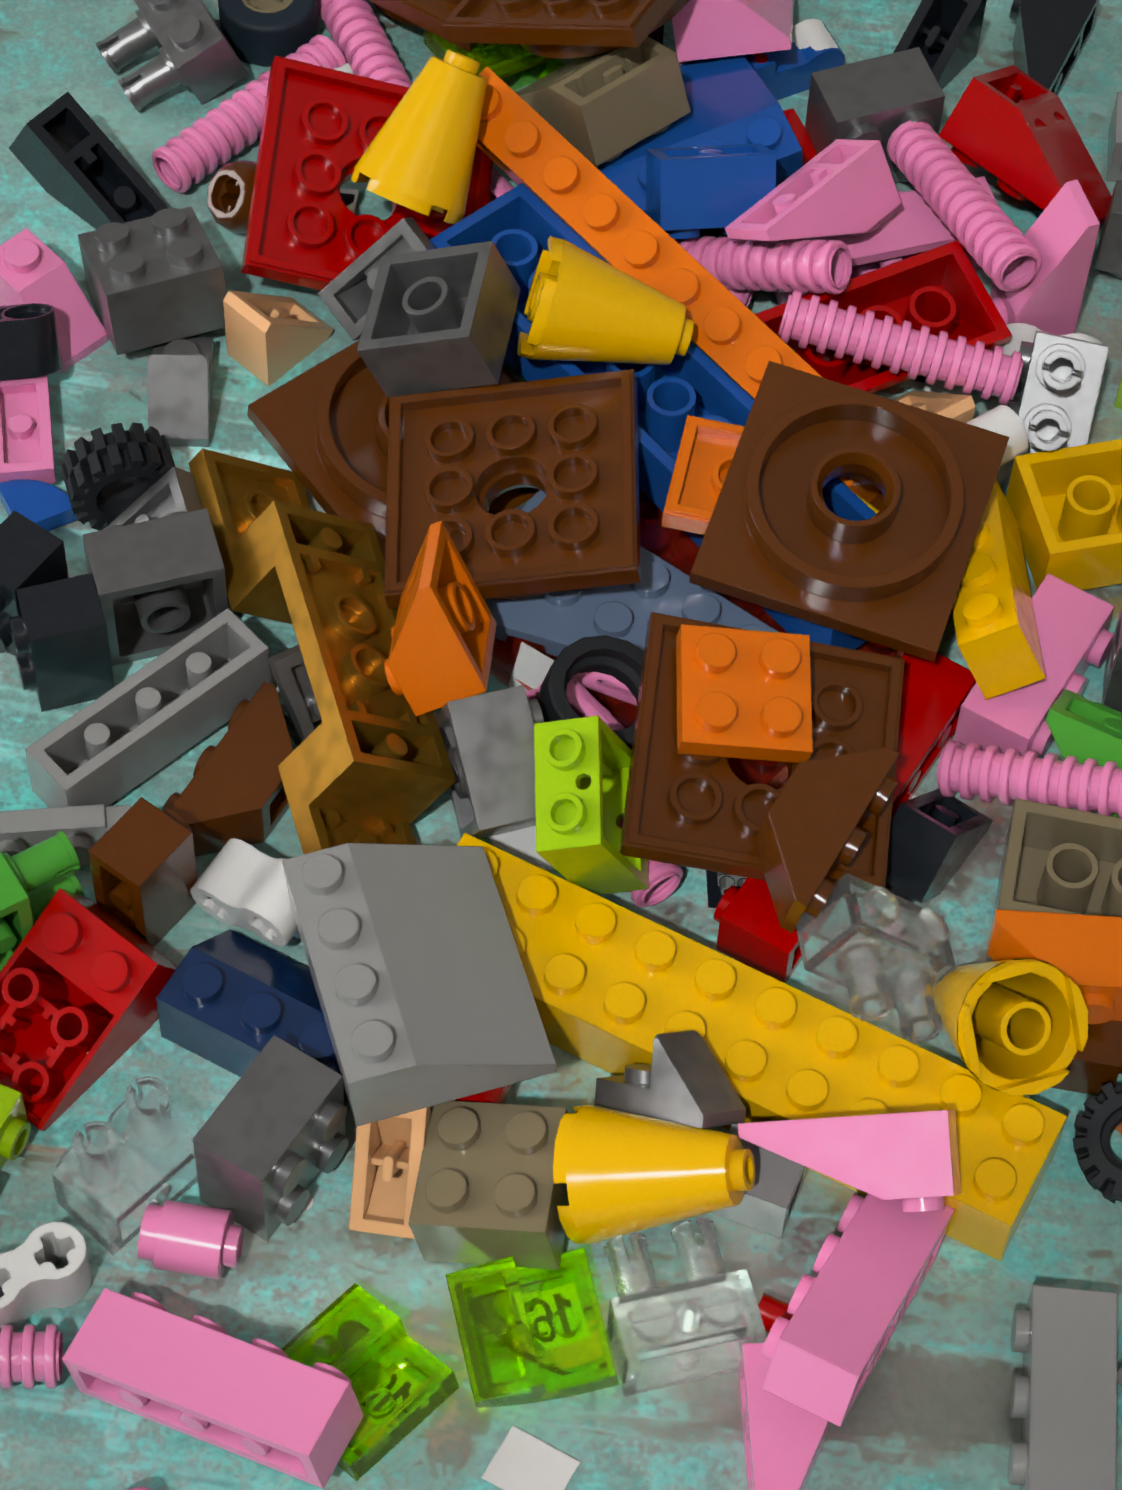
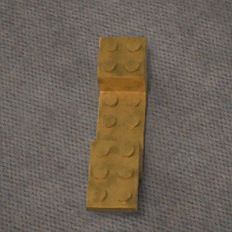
M202 448L188 464L193 474L202 508H207L225 568L226 591L231 610L293 624L322 719V723L278 765L303 854L346 843L417 845L410 824L442 795L456 779L434 711L415 716L405 696H397L392 691L385 674L384 662L389 658L392 643L391 627L395 625L398 608L389 609L384 597L385 560L374 526L312 510L304 485L292 471Z

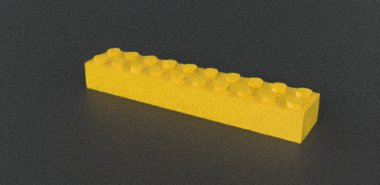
M467 833L463 834L456 846H482L484 848L549 1044L615 1076L625 1074V1065H652L653 1041L657 1034L694 1030L703 1037L746 1108L744 1123L955 1109L961 1194L944 1196V1204L955 1209L946 1235L1001 1262L1056 1153L1067 1119L1066 1115L1026 1096H1012L994 1090L980 1082L970 1070L476 837ZM732 1124L721 1127L730 1130ZM810 1169V1170H812V1171H814V1172H816V1173H818V1174H820V1175H822V1176H824V1177H827V1178H829V1179H831V1180H833V1181H835V1182H837V1183H839V1184H841V1185H843V1186H845V1187H847V1188H849V1189H851V1190H853V1191H856V1192H858V1193H860V1194H862V1195H864V1196H866V1195L868 1194V1193H866V1192H864V1191H861V1190H859V1189H857V1188H854V1187H852V1186H850V1185H847V1184H845V1183H843V1182H840V1181H838V1180H836V1179H834V1178H831V1177H829V1176H827V1175H824V1174H822V1173H820V1172H817V1171H815V1170H813V1169Z

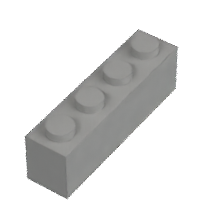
M227 608L27 747L25 752L32 791L49 808L104 804V807L111 805L229 721L237 705L244 699L251 700L264 681L271 684L270 665L267 660L269 658V647Z
M1033 1285L1025 1310L1015 1309L1012 1319L1011 1351L1023 1353L1022 1375L1012 1376L1009 1413L1011 1418H1021V1442L1012 1441L1010 1445L1008 1484L1019 1485L1020 1490H1116L1117 1293Z

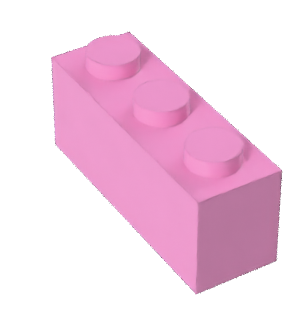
M1048 573L1032 597L1046 679L985 700L976 682L961 705L954 740L959 741L965 746L969 743L979 744L981 751H985L989 745L998 746L1001 753H1005L1008 748H1015L1019 750L1020 756H1024L1028 750L1037 751L1039 756L1043 757L1054 740L1045 720L1048 711L1065 689L1082 696L1088 682V678L1083 676L1090 664L1099 668L1104 663L1109 654L1114 633L1108 631L1115 606Z

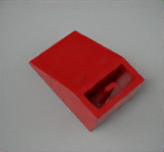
M1014 65L973 77L939 133L943 140L952 145L951 151L959 160L974 168L982 166L999 178L996 183L1005 193L1018 200L1025 201L1028 199L1043 210H1045L1066 182L1078 179L1099 223H1104L1112 196L1059 96Z
M61 888L58 889L0 972V1084L22 1093L27 1120L41 1131H46L150 1029L158 1018L156 998L178 967L92 899Z

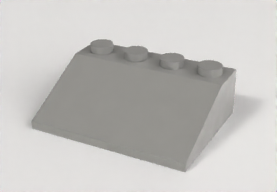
M346 843L282 860L291 907L338 1067L343 1076V1084L356 1127L557 1072V1065L482 846Z

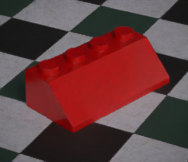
M958 240L850 279L846 289L840 294H828L827 292L820 294L811 293L801 297L811 300L812 295L820 296V303L829 305L831 300L838 301V308L847 310L849 305L856 306V313L865 315L867 310L874 311L875 318L884 320L886 315L892 316L894 318L893 323L901 326L904 320L912 322L911 328L919 331L923 325L930 327V334L937 336L941 330L948 332V339L955 341L958 336H964L967 338L966 344L975 346L977 341L985 342V349L988 350L1010 342L1013 336ZM787 302L755 314L777 336ZM789 339L787 344L823 378L866 392L874 393L909 380L907 371L899 369V372L895 375L889 373V366L881 364L877 370L871 368V361L863 359L859 365L853 363V356L844 354L843 359H838L834 357L835 351L826 349L824 354L816 352L817 346L810 344L807 345L806 349L798 348L799 341Z

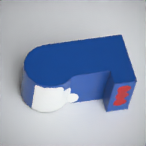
M807 19L793 27L791 50L744 55L776 100L809 90L811 74L813 72L842 66L845 63L844 53L826 25L819 19Z

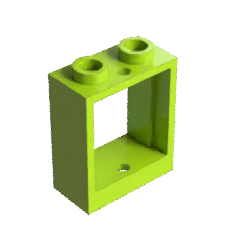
M599 716L535 723L536 852L571 883L597 895L649 889L648 860L624 856L619 852L622 833L619 821L624 817L632 750Z

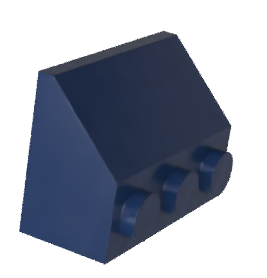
M231 929L192 946L156 998L161 1037L239 1077L245 1073L274 1035L341 1075L310 969ZM343 1084L344 1106H346L349 1101Z

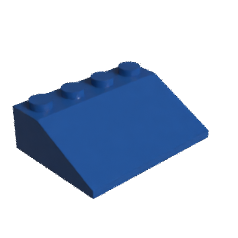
M737 55L692 60L679 65L691 112L671 123L665 131L656 135H650L624 150L617 159L595 166L646 213V149L761 143L776 153L777 187L802 167V148L779 102L745 56Z

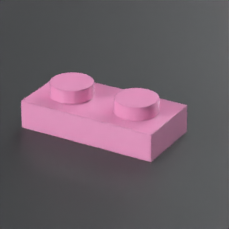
M48 375L0 380V483L18 479L37 480L48 484L56 483Z

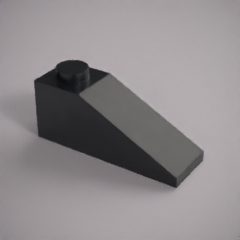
M1014 0L1009 18L1017 21L1012 43L1015 66L1058 96L1094 30L1100 0Z
M66 92L30 120L9 147L10 151L49 195L95 229L107 223H126L150 217L156 212L168 208L69 92Z

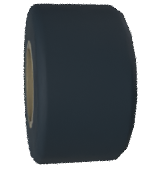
M218 0L220 28L239 59L246 63L263 67L271 66L275 56L285 58L291 53H296L298 47L309 43L311 38L319 34L318 0Z

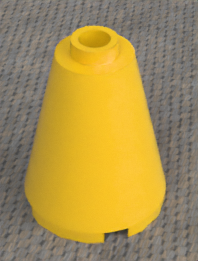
M447 49L444 59L431 56L355 165L351 181L354 183H365L369 180L367 190L394 203L429 216L431 209L444 214L446 209L448 212L444 222L456 224L461 221L466 210L487 78L477 74L481 63Z
M549 236L547 240L548 251L542 250L526 301L524 314L528 315L527 319L532 321L529 334L519 333L517 348L519 356L535 360L669 365L675 354L685 356L691 341L694 320L685 318L686 306L570 242Z
M1019 958L955 966L941 974L932 989L931 1006L933 1013L967 1068L984 1085L1012 1096L1039 1094L1059 1084L1069 1074L1070 1071L1066 1068L1073 1060L1077 1050L1083 1052L1088 1039L1089 1012L1080 988L1058 968L1041 960Z
M593 1105L573 1106L576 1113H565L559 1123L554 1147L553 1179L554 1184L567 1183L569 1206H557V1210L567 1237L576 1244H594L737 1206L743 1199L744 1191H751L754 1186L755 1162L752 1151L749 1148L743 1149L739 1137L734 1134Z

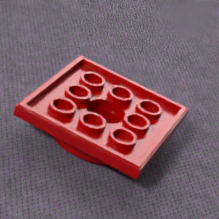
M274 57L270 68L241 273L322 290L402 218L413 217L429 240L454 225L444 222L448 212L446 209L444 214L431 209L429 216L394 202H392V214L386 220H381L369 214L357 216L347 208L340 196L341 186L351 180L355 165L409 87L284 57ZM477 146L466 210L462 219L487 205L489 201L493 161Z

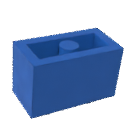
M761 143L646 149V214L674 239L696 238L700 236V229L722 228V233L726 234V226L776 188V153Z

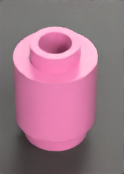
M166 1200L163 1206L148 1204L143 1215L139 1233L138 1258L153 1261L155 1269L220 1280L226 1267L237 1268L244 1240V1227L233 1225L234 1214L232 1210Z

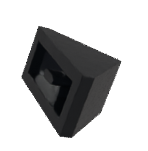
M922 0L893 53L919 47L939 86L943 89L977 56L987 0Z

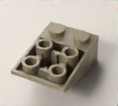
M648 36L639 47H620L605 53L576 58L516 92L595 166L617 159L624 150L650 135H656L665 131L671 123L691 112L676 52Z

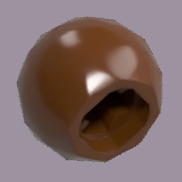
M242 160L225 164L213 175L208 185L207 206L215 222L230 232L237 234L247 233L256 162Z

